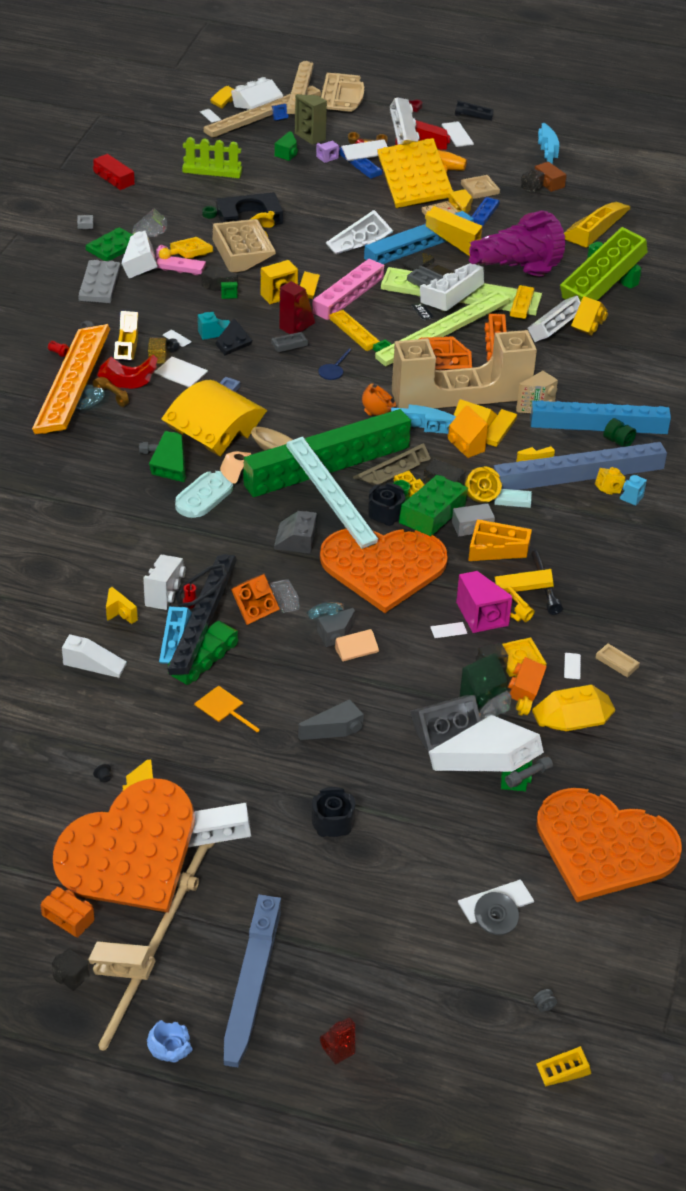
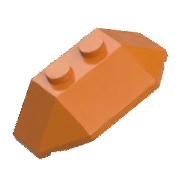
M454 337L419 338L429 339L436 357L435 370L472 368L471 351Z

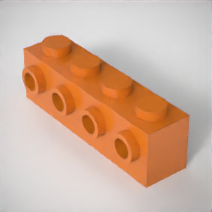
M489 314L488 323H485L487 361L490 360L493 354L495 333L507 332L505 314Z

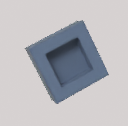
M225 377L220 382V384L234 392L240 388V381Z

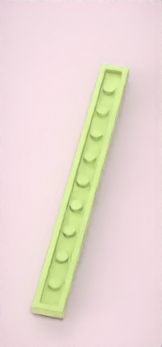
M497 290L400 341L416 340L424 337H444L509 303L510 298L500 290ZM395 343L375 353V358L385 367L394 361Z

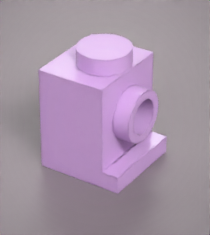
M334 141L323 144L318 143L316 157L324 163L338 159L339 145Z

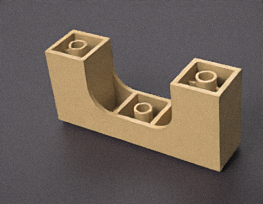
M528 330L495 333L493 354L486 364L475 368L435 370L436 357L429 339L395 341L392 394L397 408L408 409L409 405L430 408L457 407L459 399L473 404L517 401L519 384L534 375L537 349Z

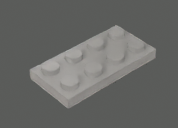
M89 260L78 295L79 301L111 303L120 271V262Z

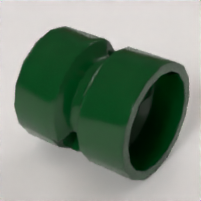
M613 418L606 425L603 436L620 447H628L636 437V429L629 425H624L622 421Z

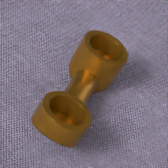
M351 132L348 134V141L350 144H355L359 139V134ZM379 134L376 137V140L384 139L387 144L388 137L386 135ZM362 139L364 142L376 141V140Z
M105 377L93 380V386L97 392L108 389L116 394V401L119 406L124 407L129 404L128 394L125 390L122 391L111 384Z

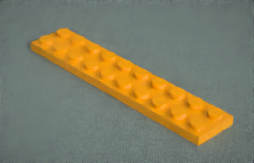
M108 324L78 329L32 428L34 434L63 431L67 428L109 334L110 327Z

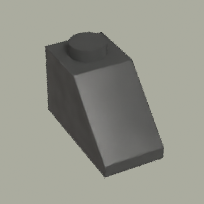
M354 608L318 618L317 632L326 647L335 645L336 638L350 633L354 626Z

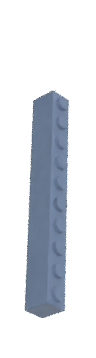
M661 442L504 463L494 465V470L500 476L501 489L521 490L596 479L599 468L610 469V467L619 469L623 475L664 469L667 452Z

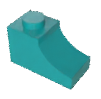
M214 312L198 314V332L202 340L219 337L230 323L229 320L216 318Z

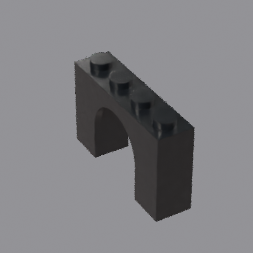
M275 192L216 198V209L221 223L239 221L238 214L246 211L258 213L273 211L274 225L283 224V210Z

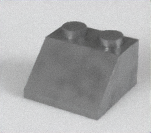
M297 511L280 522L274 549L311 554L316 532L317 513Z

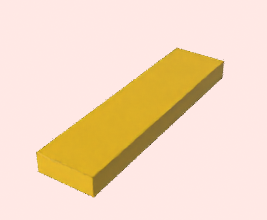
M344 310L330 314V320L364 350L373 349V344L380 342Z

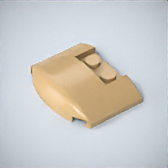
M327 73L321 98L327 101V109L350 112L355 110L360 105L364 96V84L360 82L361 77L358 75Z

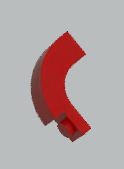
M152 355L140 366L127 367L120 364L113 357H110L100 366L97 376L107 378L111 384L119 388H139L150 381L152 373L157 368L158 358Z

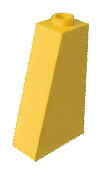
M433 206L425 215L427 228L468 256H470V242L481 239L482 226L436 206Z

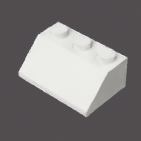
M266 77L258 78L256 82H248L245 86H237L236 89L231 91L234 107L253 109L283 97L275 83L271 79H266Z
M394 98L389 108L398 145L418 142L419 134L415 130L416 121L412 117V105L409 104L408 99Z

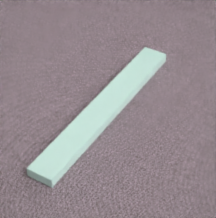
M300 437L287 442L286 447L360 548L363 549L377 543V536L305 439Z

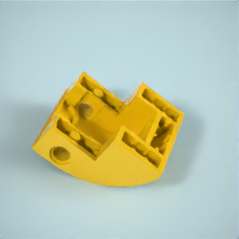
M203 380L182 392L161 420L170 428L180 434L185 433L202 443L209 451L221 457L237 433L248 439L252 429L257 426L267 410L214 380Z

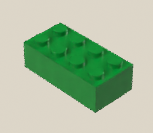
M436 475L402 504L399 523L432 536L452 518L454 508L465 506L468 487L463 486L459 482L448 480L444 476Z

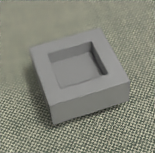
M78 215V229H93V215Z

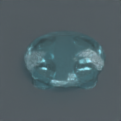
M93 385L85 386L76 409H86L98 404L104 398V390L93 387Z
M335 601L323 602L307 611L309 619L320 617V614L326 612L327 615L336 614L344 609V603Z

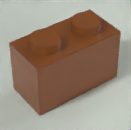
M548 161L535 166L533 179L552 192L565 187L566 174Z

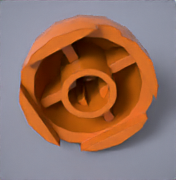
M373 383L369 384L362 395L364 411L370 416L391 412V407H396V402L392 403L390 401L392 399L391 395L377 385L375 388Z

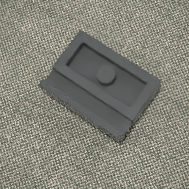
M419 266V269H415L407 275V281L418 286L423 284L427 286L431 284L430 281L434 279L438 281L443 278V275L423 266Z

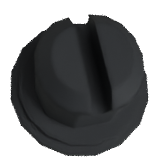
M98 765L93 772L94 777L99 778L100 782H108L111 779L110 765Z

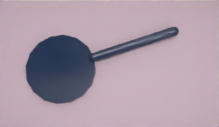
M349 348L335 364L321 366L318 370L319 375L327 380H336L342 377L343 369L338 365L352 349Z

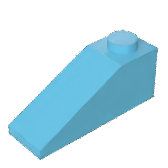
M169 607L159 663L168 664L171 661L192 614L187 607Z

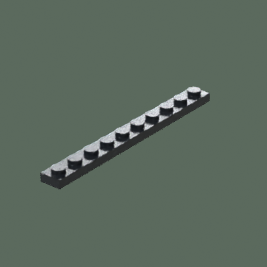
M222 554L216 557L213 565L224 564L228 576L215 592L196 603L167 668L169 675L189 674L236 564L235 555ZM222 568L210 571L200 596L214 588L224 576Z

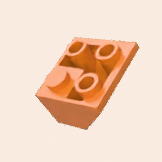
M265 574L249 579L231 589L246 625L279 610Z

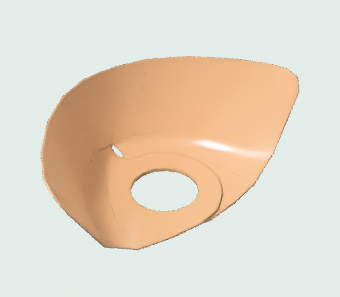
M235 451L226 454L220 470L227 480L236 484L244 467V461L237 459H243V457L249 456L251 453Z

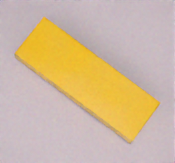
M519 285L510 316L526 319L535 288Z
M501 409L487 429L486 444L497 447L516 421L517 414Z
M551 569L495 577L496 585L507 593H510L507 585H510L516 592L554 587Z

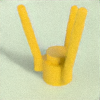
M507 585V589L511 592L510 595L518 604L514 609L516 614L510 613V617L517 622L521 619L524 622H528L533 617L535 610L510 585Z

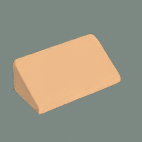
M371 629L339 637L335 640V649L342 661L379 652L374 633Z

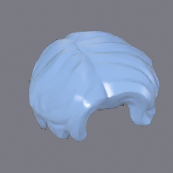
M160 1020L149 1031L147 1046L153 1057L158 1060L178 1062L180 1059L188 1056L193 1050L188 1042L190 1038L185 1025L180 1026L178 1022L165 1023Z

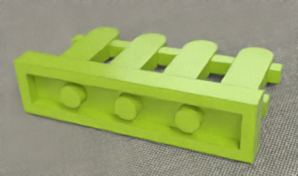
M189 137L186 143H183V148H186V156L183 157L185 162L182 167V173L240 178L242 166L241 162H239L238 153L241 154V148H238L236 142H231L229 147H224L223 141L217 140L215 146H212L207 139H202L200 144H195L194 138ZM195 149H200V158L195 157ZM210 151H215V159H210ZM224 152H229V161L224 160Z

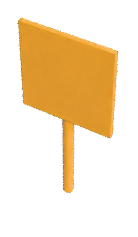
M219 685L194 703L195 706L218 722L232 714L254 731H260L259 728L234 712L243 702Z

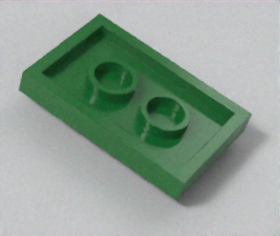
M120 227L85 245L86 251L104 261H111L126 252L129 240L133 234Z

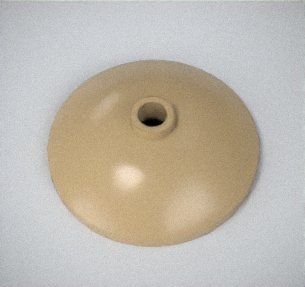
M254 427L251 431L253 439L263 450L285 445L293 440L278 431L265 427Z

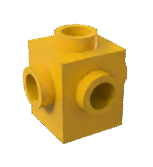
M610 467V469L599 468L595 485L606 494H620L625 483V476L619 469Z

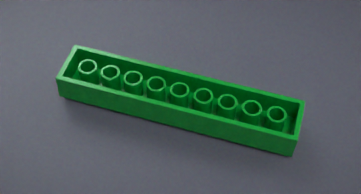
M401 409L304 439L328 472L332 473L409 448L411 420ZM287 444L243 457L244 486L252 497L310 480L286 447Z

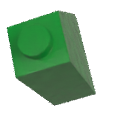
M164 432L149 462L151 474L185 482L182 435L176 432Z

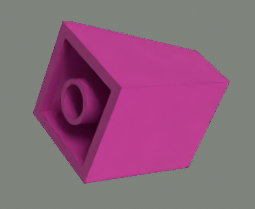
M478 571L459 574L456 603L472 633L509 626L512 596Z

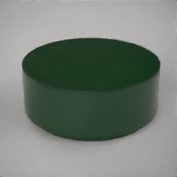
M206 206L202 209V216L207 219L215 218L217 216V209L213 206Z

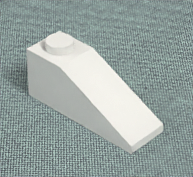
M69 634L62 646L63 665L120 678L127 665L125 660L87 638Z

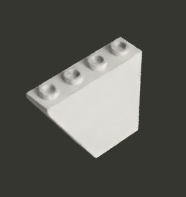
M490 715L430 750L429 756L432 768L435 771L513 772L544 753L540 734Z

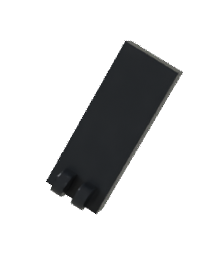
M458 100L455 115L459 116L462 113L491 121L494 109Z

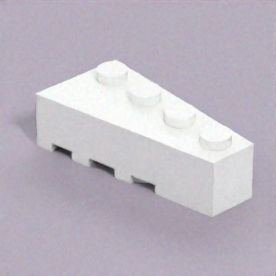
M469 263L456 269L455 273L443 275V278L438 281L437 279L430 281L431 284L427 286L426 284L420 285L421 303L442 311L449 310L484 284L483 267Z

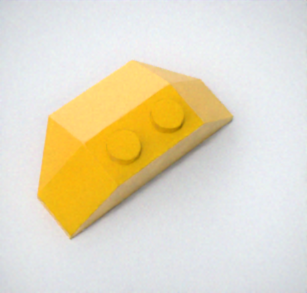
M586 685L554 691L535 706L532 712L539 726H547L561 731H571L604 725L615 712V708L606 693L593 685Z

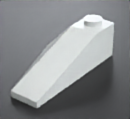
M373 210L327 241L326 245L334 254H339L384 239L393 233V230Z

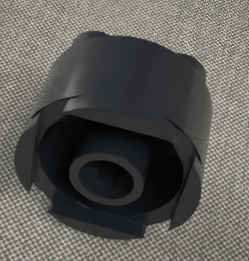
M386 483V486H380V484L373 486L369 491V518L388 526L393 525L400 519L401 506L405 502L404 490L392 483Z
M340 787L324 788L320 790L316 797H313L311 820L319 836H346L350 834L354 826L355 799L353 795L345 793L344 789Z

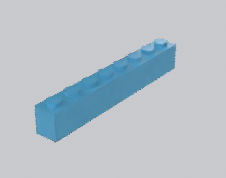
M464 211L455 213L457 216L474 222V219ZM424 224L365 245L364 259H371L385 264L446 242V240Z
M539 400L532 401L530 423L533 428L604 431L608 422L616 418L622 421L624 425L635 428L636 433L668 434L671 416L669 407L663 406L650 407Z

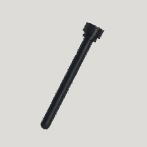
M533 550L531 554L537 571L545 570L539 552ZM551 587L544 588L548 599L546 604L548 613L551 615L561 613L563 610L561 601L555 598Z

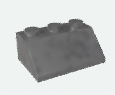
M465 695L410 711L415 731L427 751L436 748L481 721L475 695Z

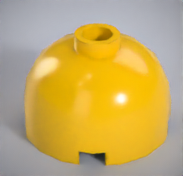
M487 466L472 470L465 482V486L468 487V497L478 503H488L494 500L500 494L502 488L499 474Z

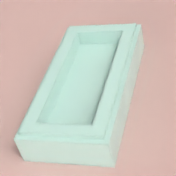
M501 489L500 494L495 498V505L531 508L532 491Z

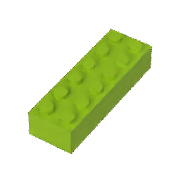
M621 227L560 284L562 298L566 300L578 296L581 302L583 296L597 301L648 253L646 239Z

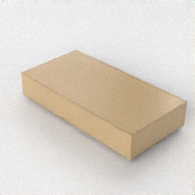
M610 644L605 645L596 653V659L626 677H629L639 668L640 662Z

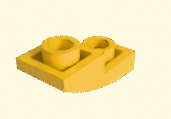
M229 86L222 88L210 99L211 103L223 108L228 102L231 103L233 101L231 91L234 89Z
M305 271L300 286L306 289L308 298L313 299L320 275Z
M533 447L517 452L516 462L554 457L555 450L552 447L538 451Z
M410 471L398 474L393 479L394 482L405 480L410 484V497L424 486L421 479L416 480Z

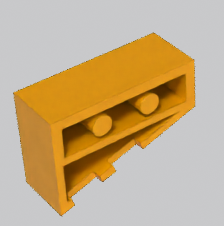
M477 519L470 544L469 561L526 558L532 529Z

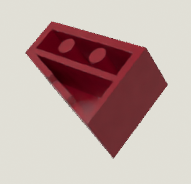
M292 281L280 287L279 328L289 334L302 332L313 325L315 320L306 289Z

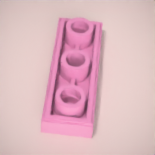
M172 256L169 259H161L159 257L157 260L158 267L156 268L165 271L173 270L179 273L186 272L193 275H202L206 262Z

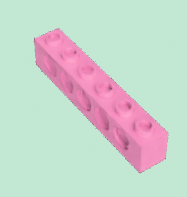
M371 259L366 260L314 298L312 301V313L329 320L330 314L342 310L384 278V265Z

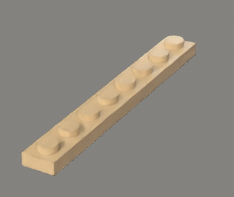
M303 61L299 64L287 106V114H295V95H306L313 71V63L309 61Z

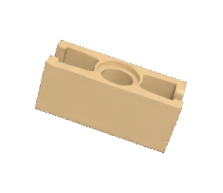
M98 941L88 959L90 964L96 963L93 967L95 975L148 980L155 964L154 957L149 956L151 952L149 946Z

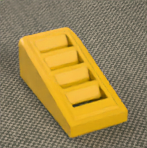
M581 1046L536 1063L545 1086L591 1074L590 1066ZM574 1061H578L579 1066L575 1067ZM569 1063L571 1069L567 1070L564 1064ZM558 1065L562 1070V1072L559 1074L555 1068V1066ZM545 1068H551L553 1076L549 1077Z

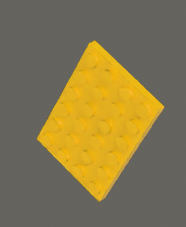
M433 138L377 149V154L396 208L449 198V193L453 192Z

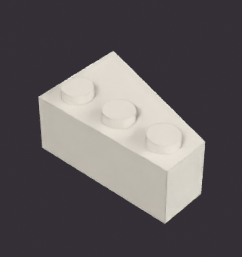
M139 231L131 236L124 254L122 265L129 279L158 267L153 246L146 231Z
M160 555L154 563L155 569L150 568V575H145L143 578L145 606L167 610L170 603L174 602L175 591L179 590L180 579L184 578L186 567L183 566V558Z

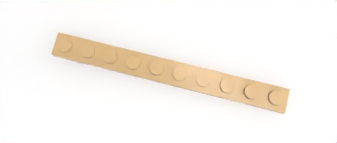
M310 86L306 95L321 96V91L314 86ZM291 94L204 127V133L213 138L267 116H272V106L284 103L288 106Z

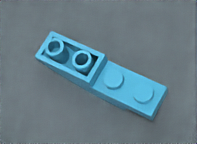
M542 123V127L538 130V144H541V150H544V159L553 164V158H558L559 140L555 132L547 124Z
M409 405L408 409L391 407V411L401 409L411 420V427H422L424 432L448 434L449 425L456 418V416L425 406Z

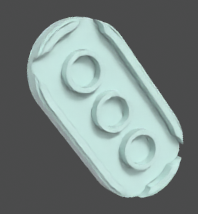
M211 471L206 472L177 495L176 510L186 517L204 516L233 491V483L227 480L221 471H215V473H211Z

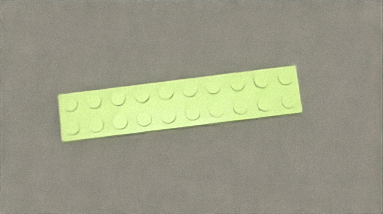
M388 267L381 283V289L420 297V286L407 281V275L412 271ZM484 283L459 303L469 305L500 290L510 299L509 303L496 310L511 311L518 289ZM534 292L527 315L536 316L542 293Z

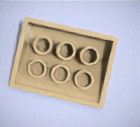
M258 219L213 224L212 240L230 273L245 271L276 254Z

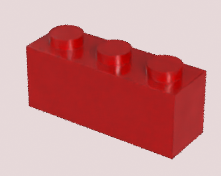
M109 154L93 159L94 172L113 186L122 190L135 185L134 171Z

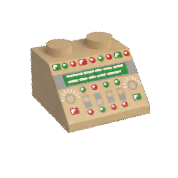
M541 371L519 384L516 411L519 413H531L532 401L555 402L558 380L545 371Z

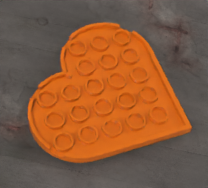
M347 529L339 530L328 536L323 541L320 550L322 567L332 577L384 613L438 578L447 566V550L444 544L437 537L426 535L417 530L415 532H404V529L396 530L384 536L373 531L378 538L377 543L363 549L360 548Z
M157 778L146 779L136 782L122 791L113 802L109 812L90 813L76 819L61 833L54 848L53 867L57 878L67 890L83 898L169 913L195 823L194 808L188 795L181 787L171 781Z
M568 788L554 792L543 801L542 806L538 810L536 823L538 833L576 902L662 879L669 875L679 863L682 851L679 834L667 820L659 815L655 817L646 814V810H619L604 795L597 796L589 793L588 789Z

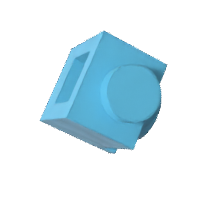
M637 475L630 476V479L624 483L623 490L625 491L620 496V499L636 506L644 496L647 480Z

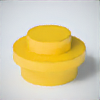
M524 696L522 699L519 698L516 705L518 715L527 716L529 714L532 700L528 699L527 696Z

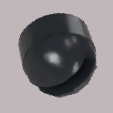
M171 338L165 342V347L168 352L172 353L179 349L180 343L177 339Z

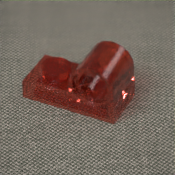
M350 1017L342 1022L335 1023L330 1028V1031L319 1038L322 1048L335 1065L355 1054V1023Z

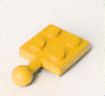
M198 237L170 243V250L162 248L159 251V257L161 259H169L173 255L180 254L186 259H193L194 256H205L207 253L213 252V246Z

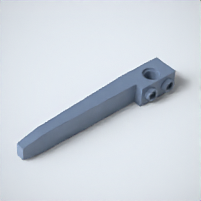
M258 895L249 931V941L224 1037L225 1066L238 1068L249 1046L281 915V898Z

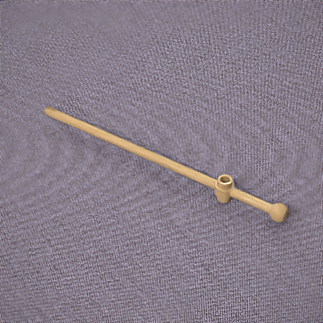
M215 843L200 845L186 873L180 874L176 886L178 889L173 897L169 913L165 912L149 944L151 950L149 956H154L186 891L197 890L199 878L194 877L207 849L212 848ZM131 979L99 1042L100 1050L108 1048L142 979Z

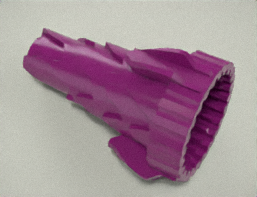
M542 210L524 215L517 225L500 230L498 234L489 235L480 240L470 242L471 246L469 249V262L471 264L494 265L500 263V266L520 264V266H524L523 271L534 276H544L545 273H549L553 267H556L563 258L565 235L559 220L552 213Z

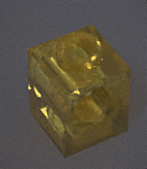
M149 338L148 358L154 355L158 358L157 363H165L166 338Z

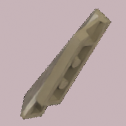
M423 443L353 476V478L375 486L431 458Z

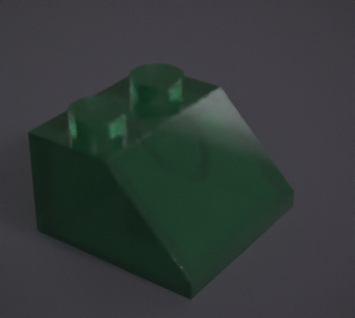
M492 653L462 669L460 697L475 695L478 709L506 695L508 680L496 653Z

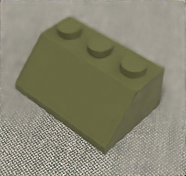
M295 95V134L312 145L326 140V100L318 95Z

